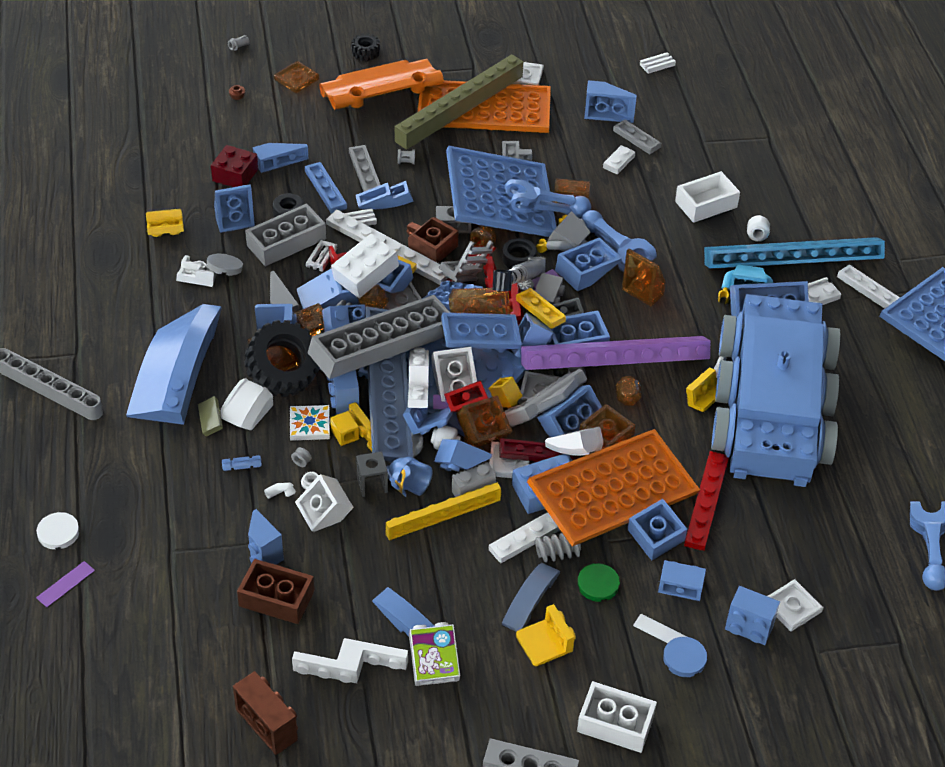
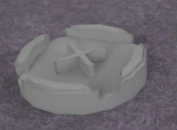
M212 254L207 258V268L217 274L227 272L226 275L228 276L241 273L243 268L242 261L231 255Z

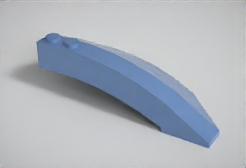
M202 304L158 329L141 365L126 414L127 417L184 425L199 370L210 342L215 335L222 309L221 306Z

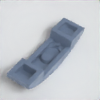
M540 563L518 591L502 621V625L515 632L525 628L531 619V613L547 588H551L560 571Z

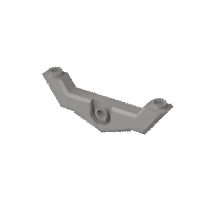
M570 367L567 374L524 403L509 408L500 414L498 421L501 427L507 429L529 421L538 414L566 400L579 386L587 381L584 367Z

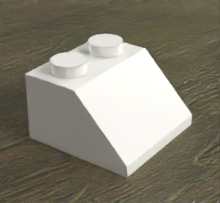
M322 474L295 501L313 532L341 522L354 508L338 480Z

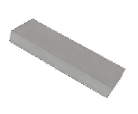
M625 119L613 128L614 132L649 155L661 148V142Z

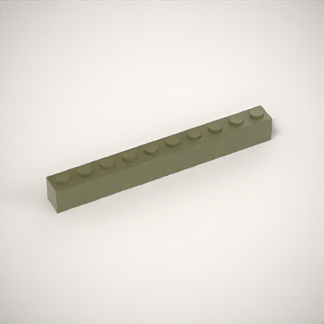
M511 54L395 126V142L407 150L523 77L524 61Z

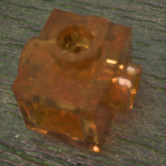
M377 284L361 298H358L361 304H365V308L367 306L384 309L389 302L385 291Z

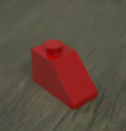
M481 380L444 394L451 413L475 409L487 404L488 400Z

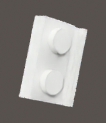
M827 277L808 283L809 302L822 303L824 305L839 300L841 297V293L832 283L828 282Z

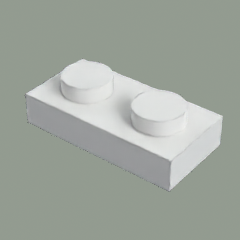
M621 145L603 163V168L618 174L635 157V151Z

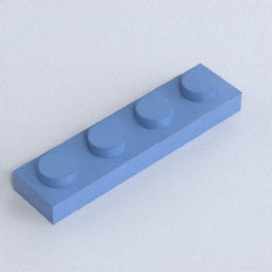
M318 162L305 166L307 176L330 213L336 210L347 209L346 201L322 163Z

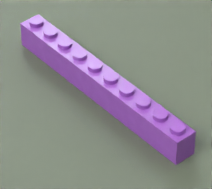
M704 336L521 346V365L526 370L710 359V340Z

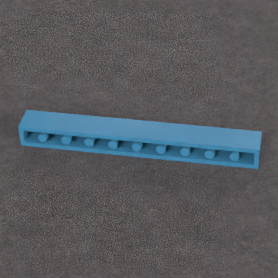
M876 237L704 247L705 265L708 268L736 267L737 265L761 266L884 259L885 241Z

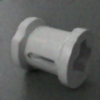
M398 149V164L404 162L415 165V149H412V151H401V149Z

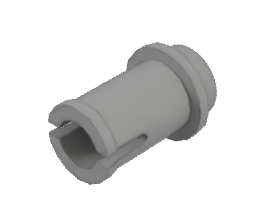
M246 35L236 39L231 38L228 41L229 48L234 51L238 50L239 47L249 45V39Z

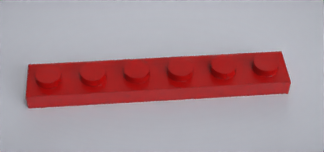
M709 452L684 546L701 551L705 550L729 459L725 454Z

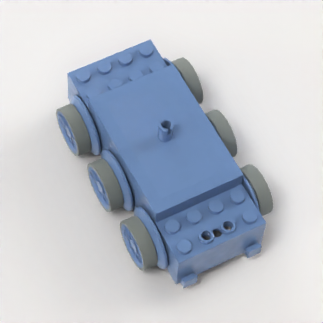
M746 294L743 310L739 312L737 317L724 315L720 335L719 356L731 357L732 361L720 360L715 402L728 403L730 409L716 408L711 448L712 450L724 451L727 458L731 454L730 473H734L733 478L746 479V475L793 480L794 486L806 487L807 482L810 483L814 468L817 467L818 463L832 465L837 445L838 425L837 422L824 421L822 415L834 416L839 391V375L825 373L824 369L835 370L840 347V329L827 328L825 321H822V303Z

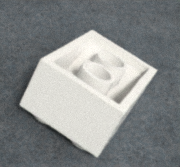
M471 347L433 352L431 361L441 401L445 402L444 394L477 382Z

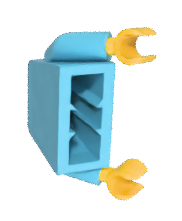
M737 265L735 270L725 274L721 287L723 290L718 293V302H720L722 297L726 298V304L729 302L728 291L732 285L773 283V280L765 274L763 268Z

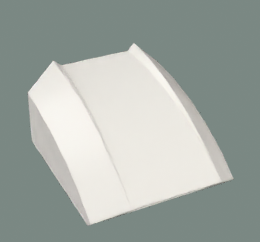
M244 378L237 383L220 410L221 419L238 427L252 430L273 406V395L266 387H262Z
M595 427L547 438L545 446L562 454L589 455L590 452L602 449L603 437L601 428Z

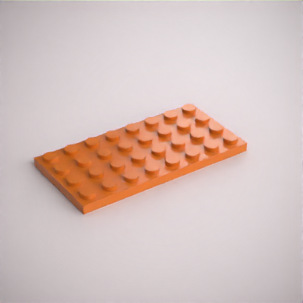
M444 80L442 85L430 88L426 86L424 92L419 95L418 112L466 82ZM511 84L444 127L549 133L551 86Z
M655 429L529 477L527 481L572 547L629 523L630 517L661 499H664L670 506L698 494L700 490Z

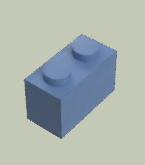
M664 560L658 593L700 601L706 569Z

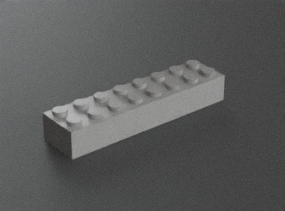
M435 295L312 336L308 354L325 375L332 379L444 338L441 316L442 313L450 312Z

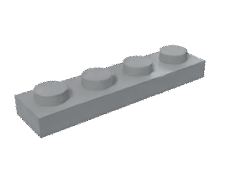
M366 145L349 147V154L363 192L380 186Z

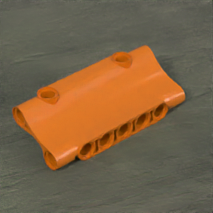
M428 59L414 62L402 60L342 74L336 80L320 83L319 86L322 97H328L333 109L337 110L349 106L360 108L364 104V98L411 88V91L417 94L423 93L426 86L430 88L442 85L444 79L442 72L434 69Z

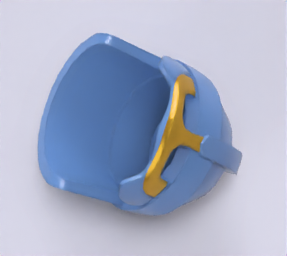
M413 457L398 458L390 466H386L388 479L391 481L392 487L405 497L406 492L404 490H408L418 496L422 495L432 479V468Z

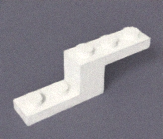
M421 347L410 350L408 408H428L429 350Z
M346 638L343 640L337 660L295 651L292 657L293 671L300 674L317 675L324 679H337L344 683L358 682L363 662L406 670L408 664V650Z

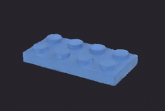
M442 313L441 320L447 348L520 349L522 346L517 319L514 314Z

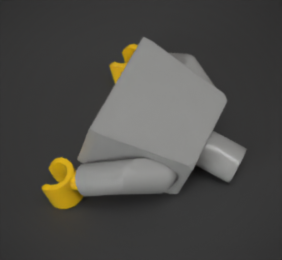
M571 211L568 215H564L563 219L559 218V225L547 239V242L545 239L539 240V244L536 245L537 251L539 253L546 252L547 249L567 251L587 243L585 239L590 234V230L587 228L584 220L579 219Z

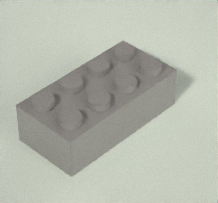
M304 204L245 230L247 247L264 266H267L317 244L320 240H326V223L308 204Z

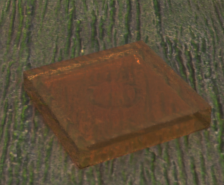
M299 61L274 74V80L295 93L320 79L318 73Z

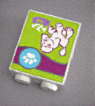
M441 622L435 624L434 627L416 625L413 629H410L409 640L415 686L459 681L460 671L454 625Z

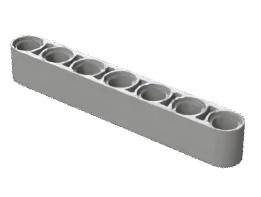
M0 348L1 374L87 419L96 420L103 415L101 400L98 395L6 348Z

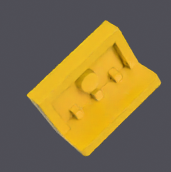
M181 209L146 212L148 235L158 237L164 233L177 235L180 232H184Z
M709 367L694 382L688 385L686 388L688 406L704 412L715 402L717 384L715 369Z

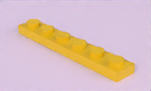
M498 482L486 485L483 488L466 492L455 498H449L438 504H432L421 510L412 511L407 515L393 518L386 522V536L389 540L498 502L501 497V487Z

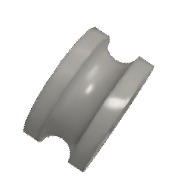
M301 447L297 448L296 452L291 455L293 462L300 467H305L307 462H310L312 459L310 453Z

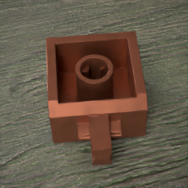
M435 217L429 219L422 226L413 222L407 225V234L410 235L408 237V247L437 263L458 247L459 230Z

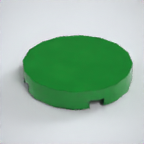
M604 564L585 566L580 571L577 580L581 594L595 602L612 599L617 594L620 585L619 576L616 571Z

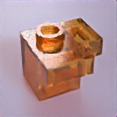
M319 303L294 313L297 314V323L301 324L300 327L302 329L307 328L310 331V336L320 334V330L324 329L323 308Z

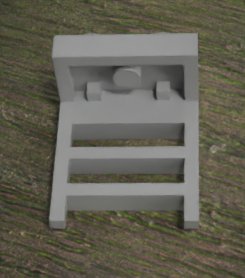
M470 241L460 261L441 262L439 269L444 272L443 274L455 282L477 281V273L483 270L481 268L482 263H487L488 259H486V256L493 251L490 249L493 242L488 241L486 247H473L475 243ZM469 254H482L481 256H468Z

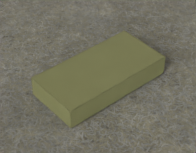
M214 396L199 403L198 409L202 433L207 437L223 429L218 399Z

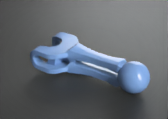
M510 179L505 184L507 195L512 197L510 201L511 207L515 211L529 213L532 210H550L567 215L572 211L578 218H582L585 212L591 210V202L584 196L574 197V195L553 193L518 179ZM512 186H518L519 189L511 190L510 188ZM548 201H555V202H560V203H565V204L553 203V202H548Z
M589 210L583 214L581 219L584 220L590 233H595V236L600 237L622 257L618 267L626 275L631 276L636 273V265L633 260L643 259L651 262L657 257L655 248L647 240L641 238L630 239L618 233L604 221L599 212Z
M911 501L910 526L914 531L923 535L928 550L929 564L923 571L922 579L926 587L939 591L945 588V567L942 565L943 561L939 543L940 536L945 533V501L941 502V509L934 513L923 510L919 501Z

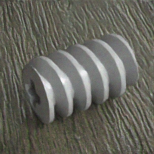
M560 533L559 537L553 534L551 539L548 536H544L543 540L540 537H536L535 544L538 558L542 557L545 563H547L548 556L551 557L552 561H555L556 555H559L560 559L563 560L564 553L567 554L569 559L572 557V552H575L577 557L580 556L581 544L572 547L563 533Z

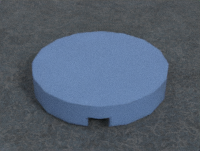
M678 637L667 643L664 649L663 661L673 674L680 677H692L703 671L707 662V652L699 641L690 637Z

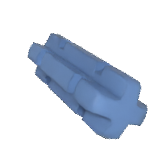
M259 455L252 456V458L247 456L233 458V460H230V458L222 460L223 471H229L231 468H234V470L247 469L250 466L256 468L261 467L262 464Z

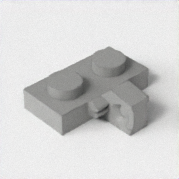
M502 141V156L532 161V149H520L519 141Z

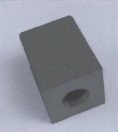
M382 451L356 456L357 480L362 497H365V477L380 475L384 492L388 493V471ZM375 461L378 465L375 468H369L366 466V463Z

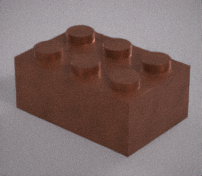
M254 559L237 590L239 607L299 624L315 591L314 576Z
M254 671L233 685L236 711L275 755L298 740L296 712L292 707H287L283 703V699L277 691H272L265 677H260Z

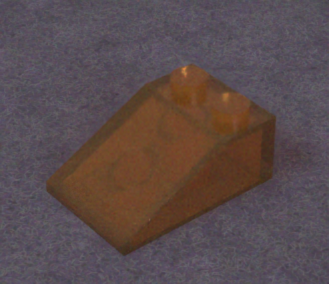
M628 249L626 252L622 290L652 306L664 295L666 282L661 269L656 263Z
M492 288L452 289L448 298L450 313L511 314L508 291H495Z

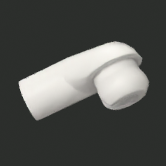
M277 483L264 490L268 499L283 491L285 496L289 497L295 494L296 491L292 483Z

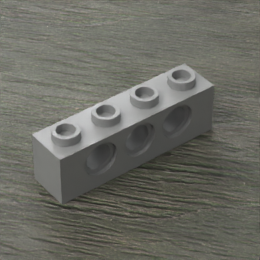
M491 738L483 760V767H578L579 760ZM504 762H511L512 764L507 765Z

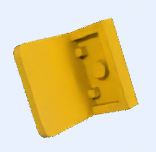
M554 604L546 607L545 620L516 632V638L534 666H539L573 652L574 639H576L574 630L567 626L563 613L558 611Z

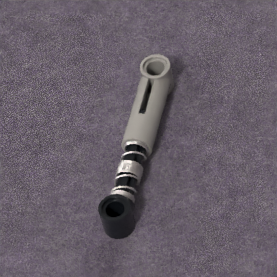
M528 257V261L517 264L510 270H493L492 290L511 291L512 284L540 277L542 273H545L546 258Z

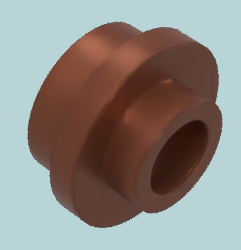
M234 85L229 89V95L232 99L240 100L245 95V88L240 85Z

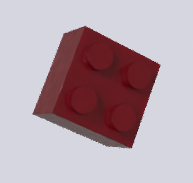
M229 145L223 148L211 164L212 181L231 187L247 185L258 170L257 153Z

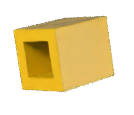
M513 377L499 378L488 388L498 408H512L523 397Z
M349 411L330 417L331 431L341 446L359 440V426Z

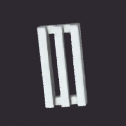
M668 52L640 60V66L648 74L675 66L676 63L674 59L672 60V56H669Z
M373 209L344 213L367 226L377 224Z
M320 240L307 260L306 267L310 268L313 266L314 270L319 268V271L323 272L329 263V246H333L336 252L337 244ZM320 253V256L318 257L317 261L314 262V260L316 259V257H317L318 254Z

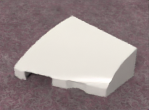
M185 255L181 261V268L177 273L176 281L213 287L216 273L208 269L207 264L203 261L191 262L190 256Z

